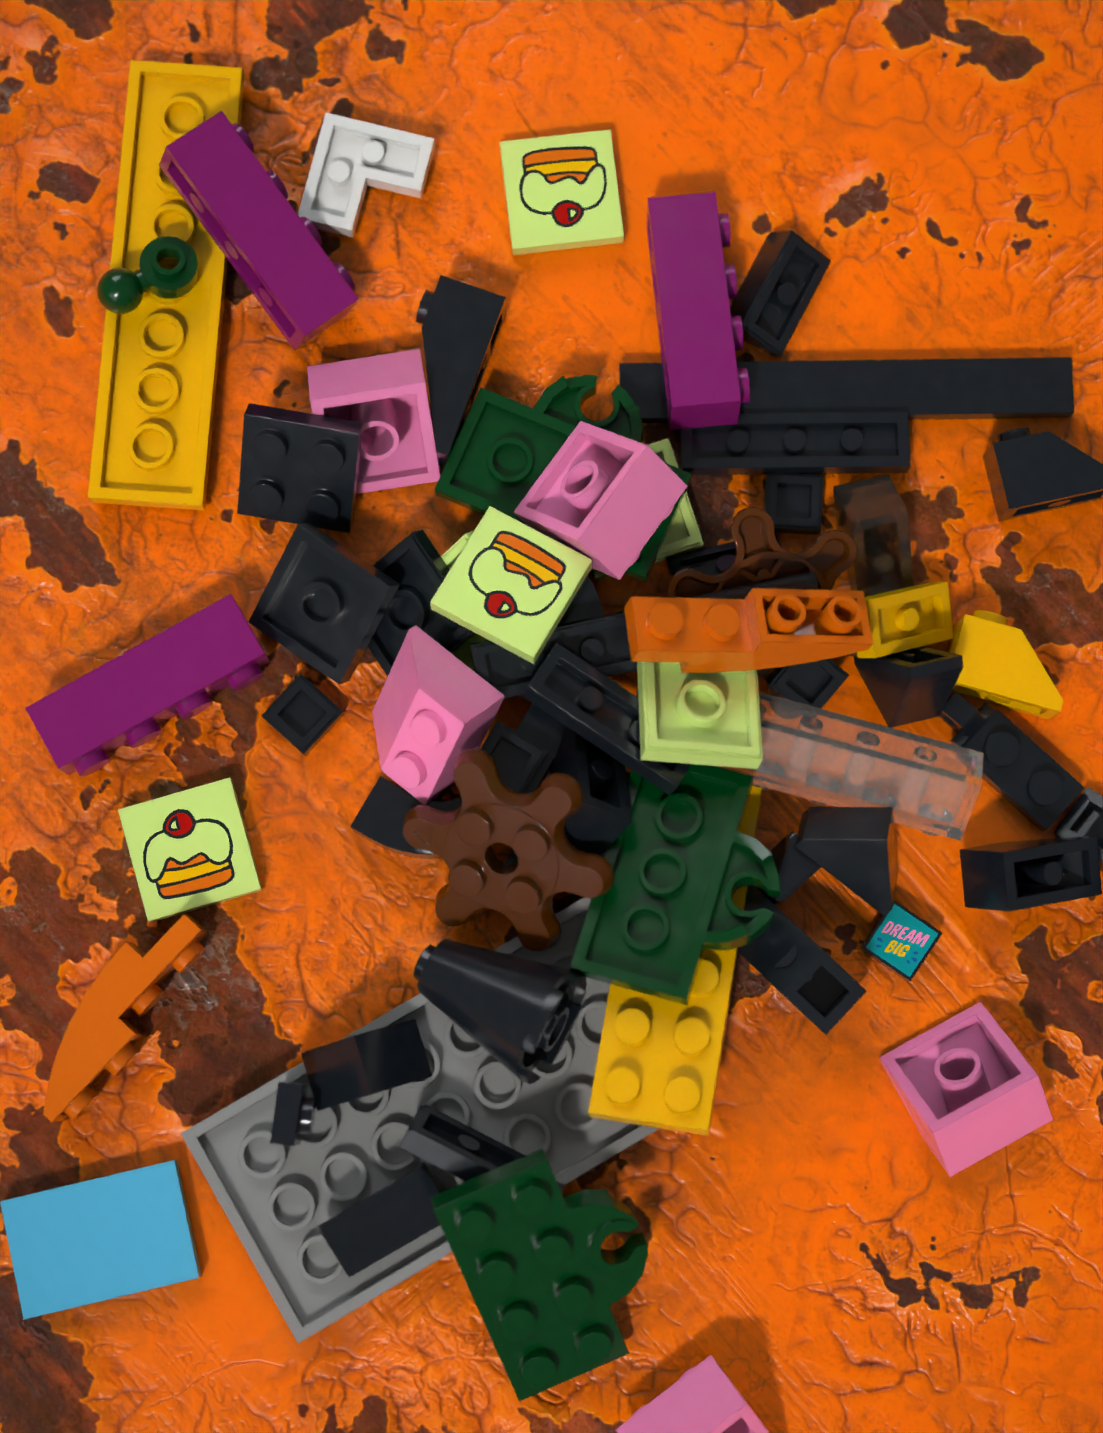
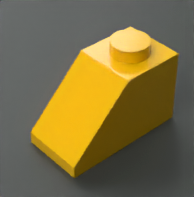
M975 610L973 616L964 614L955 624L954 638L951 639L948 650L949 653L962 655L963 669L952 693L957 692L962 696L1045 719H1050L1060 713L1064 700L1022 629L1007 626L1008 619L994 612Z

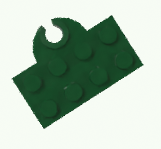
M583 375L566 379L565 376L561 377L544 390L534 408L480 387L434 489L435 493L439 497L483 515L491 506L529 526L513 512L579 422L582 421L642 443L643 426L639 406H636L625 389L617 385L612 392L614 408L611 415L602 421L587 419L582 414L581 407L585 400L596 394L598 376ZM665 463L689 486L691 473ZM687 488L675 503L671 514L661 522L645 544L636 562L624 574L647 582Z
M691 764L678 787L668 795L631 770L628 780V792L632 822L606 850L604 857L614 870L615 880L608 892L591 898L571 962V971L580 973L587 978L688 1005L704 949L732 950L752 943L770 927L774 921V912L766 908H760L755 911H743L737 908L732 901L735 892L746 885H755L761 888L768 897L781 898L780 878L773 860V854L758 839L739 832L753 786V776L710 765Z
M543 1149L430 1197L436 1217L519 1401L629 1354L610 1306L629 1294L642 1277L648 1257V1244L643 1233L640 1232L630 1235L625 1244L618 1249L605 1250L601 1248L604 1239L610 1234L618 1231L631 1232L640 1225L635 1213L628 1205L610 1196L607 1189H584L563 1197Z

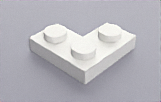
M325 113L298 216L308 218L316 229L353 238L367 186L422 199L435 150V139Z

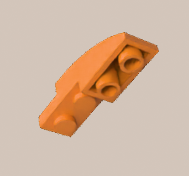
M752 588L745 599L630 597L624 607L631 661L680 662L681 673H716L778 668L836 658L868 650L873 645L864 591Z
M183 914L146 954L136 944L125 941L91 984L71 1018L56 1053L48 1081L43 1115L51 1123L63 1121L67 1116L73 1121L77 1120L99 1097V1094L93 1088L109 1072L114 1077L119 1076L137 1058L140 1050L134 1045L144 1034L128 1018L133 1012L139 1017L146 1014L163 996L165 991L159 985L174 969L180 974L184 973L205 951V947L200 942L208 932L192 917Z

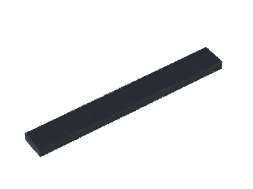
M1072 357L737 362V369L747 368L750 385L749 403H741L739 413L908 412V420L1070 418L1074 413ZM619 363V385L628 392L636 406H639L642 423H668L662 363Z

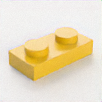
M927 582L865 597L873 645L868 650L857 652V658H878L953 639L948 582Z

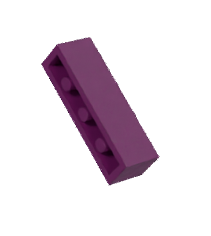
M220 111L167 145L159 166L295 351L350 312L359 300L354 293L356 287L348 271L339 263L333 264L321 248L322 240L313 223L304 216L299 217L287 201L288 193L281 179L272 170L265 171L254 156V146L246 131L237 123L231 124L225 114Z
M716 192L648 198L646 229L669 430L738 424L741 403H749L750 385L747 368L737 369L735 351L743 350V327L741 316H731L729 299L737 297V280L734 264H724L723 248L730 247L731 242L728 213L718 214Z
M229 594L25 709L58 769L68 775L77 771L79 776L82 777L108 764L111 761L108 754L126 743H129L131 748H135L151 741L162 732L159 725L179 714L184 720L201 713L212 705L213 702L210 696L228 686H231L233 691H237L256 682L263 676L260 668L271 662L232 594Z

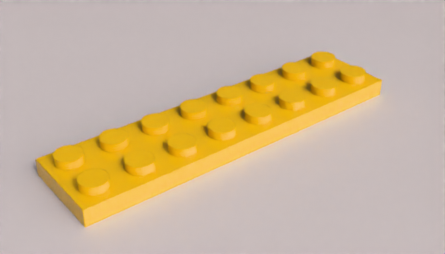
M130 60L110 270L126 268L134 272L140 269V256L146 245L157 238L170 236L182 239L192 247L197 257L198 277L194 287L181 297L173 299L161 298L148 290L143 293L141 303L132 312L116 314L106 309L88 499L92 503L205 511L228 259L160 168L159 163L167 145L220 111L225 114L231 124L237 123L240 125L245 79L242 68ZM165 257L158 264L164 269H172L179 262L175 258Z

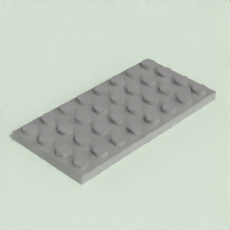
M582 898L555 914L561 925V935L554 946L542 951H531L521 944L517 936L493 951L570 969L591 898ZM586 977V992L575 986L571 1001L581 1005L578 1017L569 1037L552 1065L549 1066L540 1061L533 1069V1073L541 1076L536 1083L528 1084L517 1078L420 993L345 1038L416 1019L432 1073L431 1077L319 1111L316 1108L311 1135L301 1133L299 1145L289 1146L270 1143L278 1083L285 1081L308 1084L306 1097L314 1098L305 1065L302 1062L181 1133L297 1343L302 1342L452 1252L440 1225L349 1278L318 1228L321 1223L422 1166L411 1153L399 1147L421 1105L424 1106L426 1104L526 1156L543 1149L556 1181L564 1185L660 1129L592 1118L588 1114L610 988L609 983ZM427 1167L440 1192L465 1182L442 1169Z

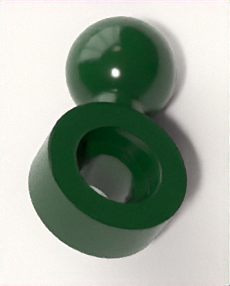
M170 236L157 238L143 249L140 256V269L133 272L126 268H114L103 274L97 286L98 298L108 311L116 314H126L139 306L143 293L148 290L161 298L173 299L187 294L197 281L198 264L196 254L192 247L182 239ZM165 257L175 258L179 262L172 269H164L158 263Z

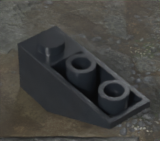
M748 885L744 911L766 908L774 912V921L752 943L738 947V952L813 1024L827 1035L867 991L754 885Z

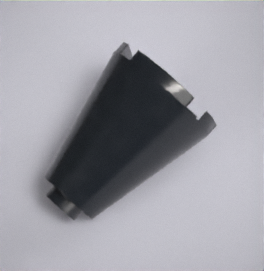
M448 939L442 940L436 947L431 944L428 945L421 953L414 969V976L419 978L418 992L517 1078L528 1084L536 1083L541 1078V1076L532 1072L540 1061L551 1066L569 1037L581 1009V1005L571 1001L575 986L585 992L587 986L586 977L571 971V969Z

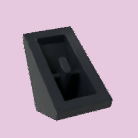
M923 646L878 658H857V656H854L855 666L889 728L939 717L963 669L962 655Z
M809 807L802 814L795 847L885 916L892 910L898 877L893 807Z
M416 1019L357 1034L301 1053L312 1094L316 1098L317 1111L432 1076Z

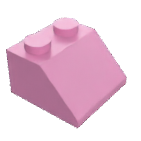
M420 349L307 366L312 414L363 423L356 494L437 482L439 480L440 471Z
M580 421L513 513L533 529L592 559L593 569L620 580L626 570L636 562L641 550L661 522L671 514L675 503L688 486L648 445Z
M416 625L407 632L372 710L381 771L423 805H427L456 784L453 776L455 760L462 752L468 749L480 748L505 695Z
M981 1002L879 1057L882 1066L923 1140L949 1177L1053 1120L1039 1076Z
M712 1355L696 1367L687 1370L676 1383L649 1404L637 1409L630 1419L616 1429L617 1433H770Z

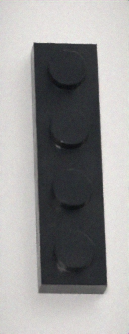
M908 412L739 413L738 424L679 429L680 469L691 473V475L907 473L910 468Z

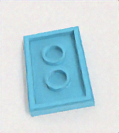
M177 1159L0 1201L23 1319L193 1280L202 1276Z

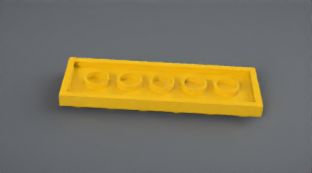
M752 786L739 830L740 833L753 838L756 837L762 787ZM748 885L739 888L732 898L734 905L743 911ZM738 948L728 951L704 949L688 1005L610 984L588 1109L590 1117L709 1136Z

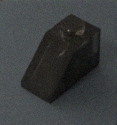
M889 474L833 486L837 530L844 531L851 536L857 548L856 559L852 566L847 569L851 590L864 591V597L914 586L908 510Z

